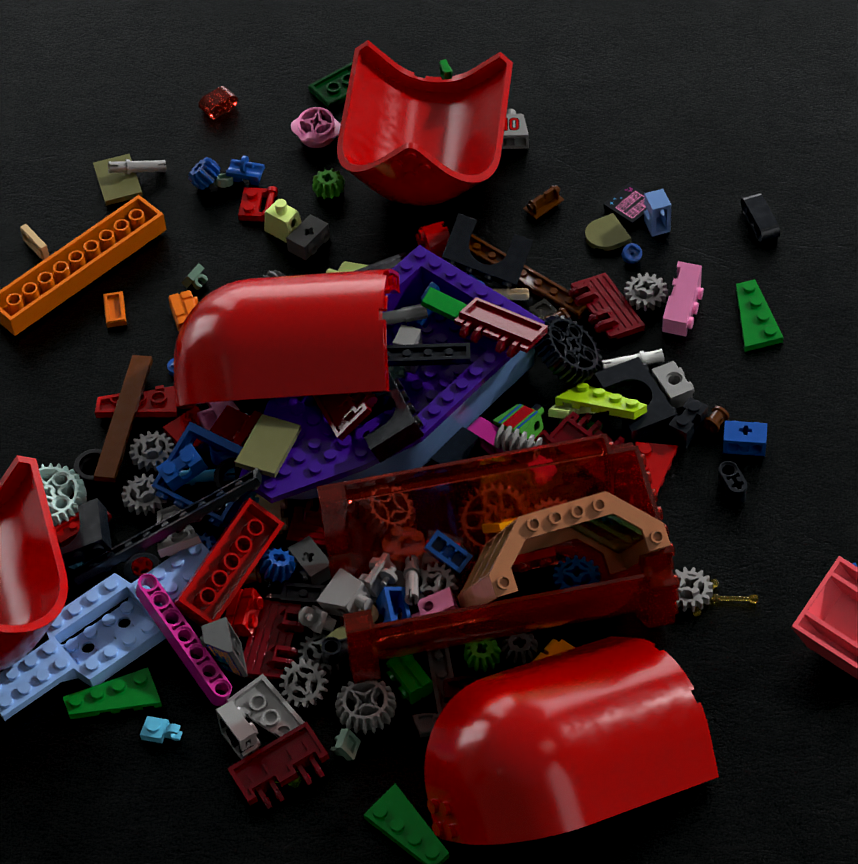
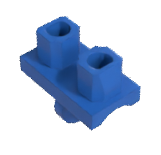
M243 156L241 160H231L230 166L226 170V176L233 177L234 182H241L243 179L249 180L251 185H258L265 166L264 164L249 162V157Z

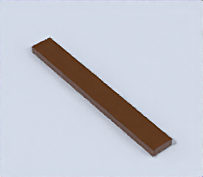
M471 235L469 249L472 256L479 262L492 265L502 261L507 255L475 235ZM524 265L517 283L518 285L528 288L530 292L557 308L563 307L569 315L578 320L588 312L586 305L577 306L575 304V298L569 296V290Z
M132 355L94 473L95 481L113 483L116 481L153 363L152 356Z

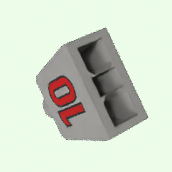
M507 109L502 149L529 148L528 130L524 115L516 114L514 109Z

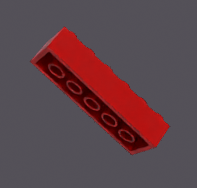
M251 498L247 499L175 600L174 604L179 611L200 627L219 620L285 523Z

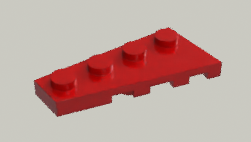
M175 383L174 386L164 388V385L155 386L154 390L144 391L135 418L178 417L179 408H176ZM120 393L97 397L96 418L113 417Z
M636 442L634 455L638 458V461L632 468L628 499L630 505L650 514L658 496V491L663 485L666 473L669 471L672 460L678 451V445Z

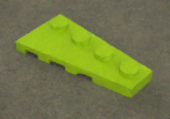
M579 383L577 386L555 397V405L563 406L564 403L571 404V408L580 409L581 406L589 407L591 412L609 411V415L635 420L647 413V404L640 403L636 399L622 397L620 394L607 392L602 388L589 386L587 383Z

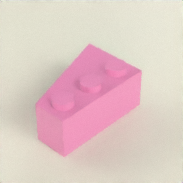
M678 261L677 278H674L672 282L674 287L671 296L668 297L663 315L662 332L686 336L688 329H692L694 317L692 316L698 312L699 303L697 301L702 299L704 288H701V265Z

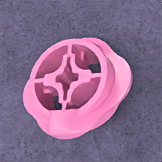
M312 107L303 111L291 123V130L304 145L311 148H322L329 145L335 137L339 136L341 123L334 118L329 110L321 107Z

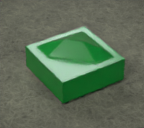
M440 60L442 80L452 79L453 70L447 60Z

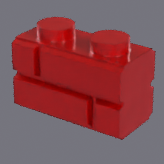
M254 588L239 589L226 610L225 617L238 637L252 636L254 628L258 626V614L260 609L263 608L264 602L263 598Z

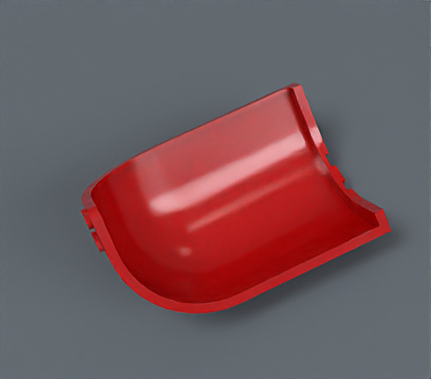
M367 40L355 48L337 144V155L340 164L384 198L411 206H427L446 202L485 181L496 171L500 162L513 62L503 53L499 52L475 68L452 76V79L442 80L441 77L431 76L422 78L415 76L414 72L398 65Z
M393 269L250 278L234 281L215 289L199 301L191 310L180 328L174 350L176 408L193 409L196 404L224 401L389 392L386 319L382 320L383 311H387L388 295L385 296V294L400 293L399 273Z
M19 455L16 456L0 479V671L14 665L36 646L61 613L68 594L67 574L36 458Z
M612 636L474 681L459 691L442 710L431 731L427 744L424 774L428 797L427 806L431 812L434 834L442 840L470 845H497L535 840L594 824L718 778L719 775L707 719L701 702L697 703L691 692L694 690L692 683L679 664L665 650L659 651L655 648L654 643L640 638Z

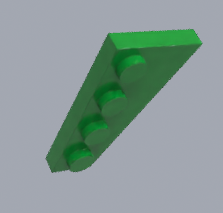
M756 280L736 284L744 351L783 343L784 337Z
M148 667L63 697L70 719L99 716L103 712H111V714L120 713V710L134 709L136 711L143 710V707L154 706V708L162 707Z
M396 783L364 814L366 821L421 864H443L449 858L448 850Z

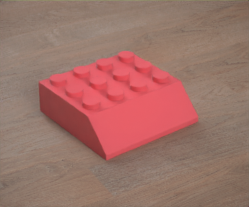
M838 556L791 628L808 648L858 679V567Z

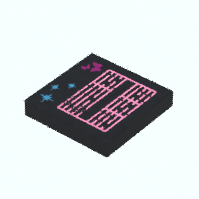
M628 183L603 204V209L611 214L614 213L617 218L634 227L644 218V211L647 209L644 204L645 193Z

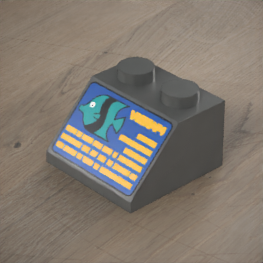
M224 617L202 625L203 635L200 636L201 644L203 647L208 648V652L219 668L243 678L247 677L248 673L242 643L228 619Z

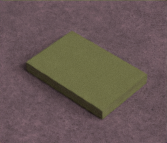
M130 154L93 163L106 206L131 200L137 195L143 197L136 172H131L130 174L108 173V169H110L108 168V161H125V159L132 161Z
M261 414L235 460V466L249 471L258 468L262 475L276 478L302 430L301 425Z

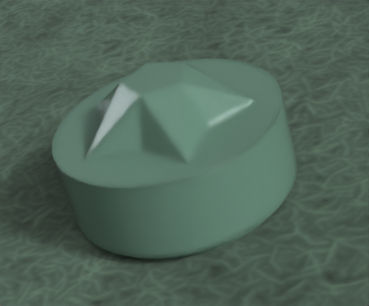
M221 173L217 176L214 184L221 188L230 187L233 185V177L226 176V173Z

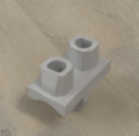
M384 552L380 558L373 557L369 562L371 572L369 574L362 573L359 577V580L364 583L373 597H378L383 587H386L387 584H395L398 580L395 574L396 566L390 561L389 553Z
M312 605V607L306 606L298 612V621L312 631L321 634L322 629L333 632L337 620L331 618L320 607Z

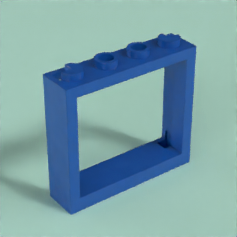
M190 421L169 455L168 460L171 462L180 456L179 451L190 443L193 445L196 439L235 458L238 457L243 447ZM160 473L151 485L156 491L155 495L164 501L167 498L174 501L173 504L180 509H184L194 503L166 489L168 485ZM249 492L243 494L237 501L229 502L221 516L211 512L204 517L208 518V522L216 527H220V525L227 527Z

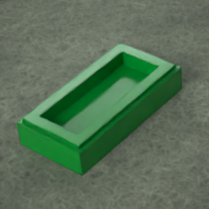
M430 287L422 300L421 306L454 321L467 304Z

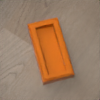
M123 291L103 294L107 328L127 325Z

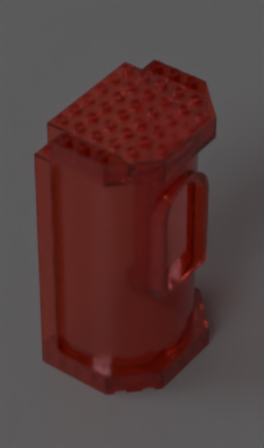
M607 433L317 486L324 540L332 578L340 568L359 579L362 573L369 574L371 572L369 562L373 557L380 558L383 552L389 553L390 561L399 571H404L406 566L405 559L409 556L411 561V555L419 558V569L422 568L424 571L427 570V564L434 567L435 563L438 562L442 566V563L423 550L437 529L473 555L459 575L455 574L458 582L455 584L459 589L453 591L456 596L455 600L459 606L458 609L402 619L401 611L400 614H397L398 620L384 623V618L381 614L373 623L371 609L343 614V617L339 616L340 626L345 625L349 654L347 660L354 684L381 679L379 661L622 614L635 612L636 616L648 628L675 623V614L678 613L676 601H679L677 588L680 587L678 575L673 574L672 571L674 569L672 556H675L672 542L670 546L661 551L640 554L639 564L632 568L608 575L600 553L584 543L581 544L576 540H571L551 546L554 547L556 552L555 561L551 565L558 564L559 561L565 563L567 556L571 560L574 559V555H577L578 559L586 556L587 562L594 560V566H599V573H601L600 582L464 608L460 607L457 598L485 543L497 534L483 533L482 524L501 523V520L519 517L604 491L662 522L661 506L657 507V493L655 488L651 489L650 471L645 470L646 458L644 454H640L639 447L633 446L632 442L614 445L613 441L609 442ZM609 515L600 517L601 520L632 537L639 534L638 531ZM591 520L583 522L584 525L621 545L627 541ZM664 524L669 537L668 527ZM413 599V605H409L411 614L420 612L418 604L415 605Z

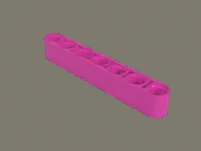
M152 574L141 575L136 586L135 593L137 598L210 702L216 706H223L230 697L232 691L231 683L207 649L202 646L200 639L157 578ZM147 585L151 589H145L142 586ZM154 603H161L163 606L158 607ZM166 620H172L175 624H170ZM180 637H184V638H186L188 641L183 642V641H181L179 638H180ZM191 655H197L200 659H194ZM208 672L212 674V677H207L203 673ZM216 690H222L225 694L220 695Z

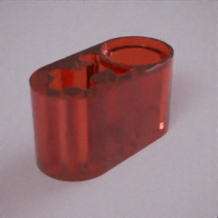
M221 86L203 96L199 101V108L210 118L215 119L233 109L238 102V98L227 87Z

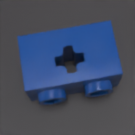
M725 421L723 453L765 456L767 423Z
M438 529L423 548L425 552L440 563L451 568L456 575L462 572L473 557V555Z

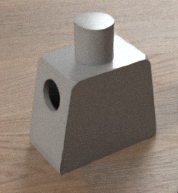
M342 568L337 571L316 600L328 614L351 619L355 618L361 609L369 611L373 606V600L370 598L371 593L364 583Z

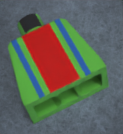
M517 404L495 418L493 423L499 428L504 424V430L508 426H512V433L518 428L520 430L519 436L526 431L527 439L532 434L536 438L544 427L541 415L544 414V409L540 404H535L531 408Z

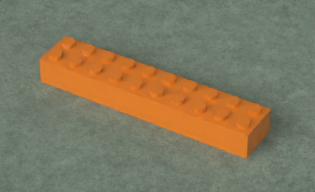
M140 195L134 197L0 290V324L14 336L22 332L166 231L164 214Z

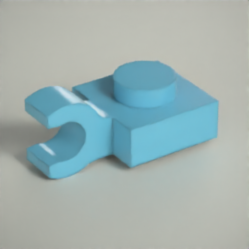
M147 716L140 737L141 740L163 743L165 738L180 741L183 732L179 731L180 725L170 724L167 719Z

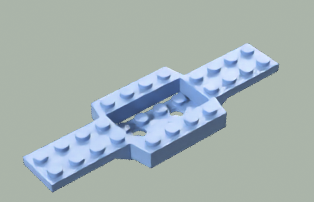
M203 543L178 551L177 554L169 557L146 574L154 575L172 601L175 602L209 553V550ZM114 573L66 605L46 631L49 640L0 673V715L4 721L61 682L79 678L90 687L101 684L166 639L136 596L138 579L130 583ZM147 585L142 586L145 589H151ZM128 598V601L123 602L120 605V607H118L111 613L105 614L101 620H99L92 626L86 627L82 633H80L74 638L67 640L65 644H61L63 641H65L66 639L80 631L82 628H84L85 626H87L88 624L102 616L104 613H106L107 611L121 603L123 600ZM154 603L158 607L163 606L161 603ZM123 619L131 621L130 625L126 628L119 627V622ZM86 644L94 645L93 651L89 653L83 652L82 649Z

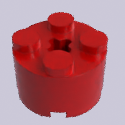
M444 221L422 226L419 228L418 234H416L418 245H421L442 258L450 237L447 226L443 227Z

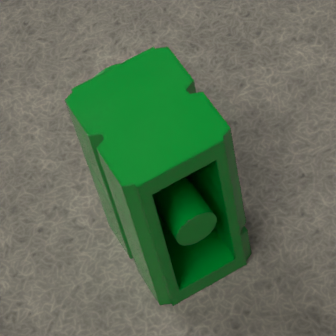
M409 650L398 654L397 657L395 656L386 662V678L391 684H396L397 692L403 700L407 699L410 704H414L420 701L421 698H425L433 693L432 680Z

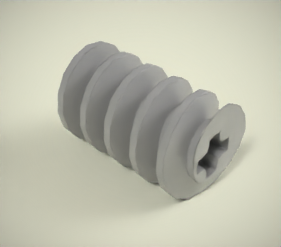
M502 424L494 439L495 448L498 450L502 449L505 453L510 451L511 455H517L519 458L525 457L526 461L535 459L542 446V437H539L535 442L534 434L527 439L526 431L519 436L520 430L518 428L512 433V426H508L504 430V424Z

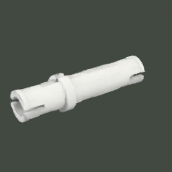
M663 350L639 351L635 355L602 360V369L605 370L636 357H639L643 364L664 362Z

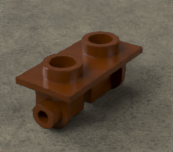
M557 185L550 186V189L545 191L543 195L528 201L527 206L523 210L534 219H538L564 201V198L559 195L560 188Z

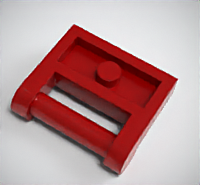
M269 186L268 188L244 187L238 214L239 220L265 222V212L274 203V199L278 194V188L275 186ZM267 198L265 210L260 212L262 200Z

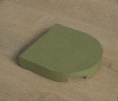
M614 213L592 221L585 230L586 242L593 249L598 248L604 249V251H612L631 243V237Z

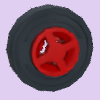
M151 553L135 554L125 563V579L133 583L141 575L146 574L161 564V561Z

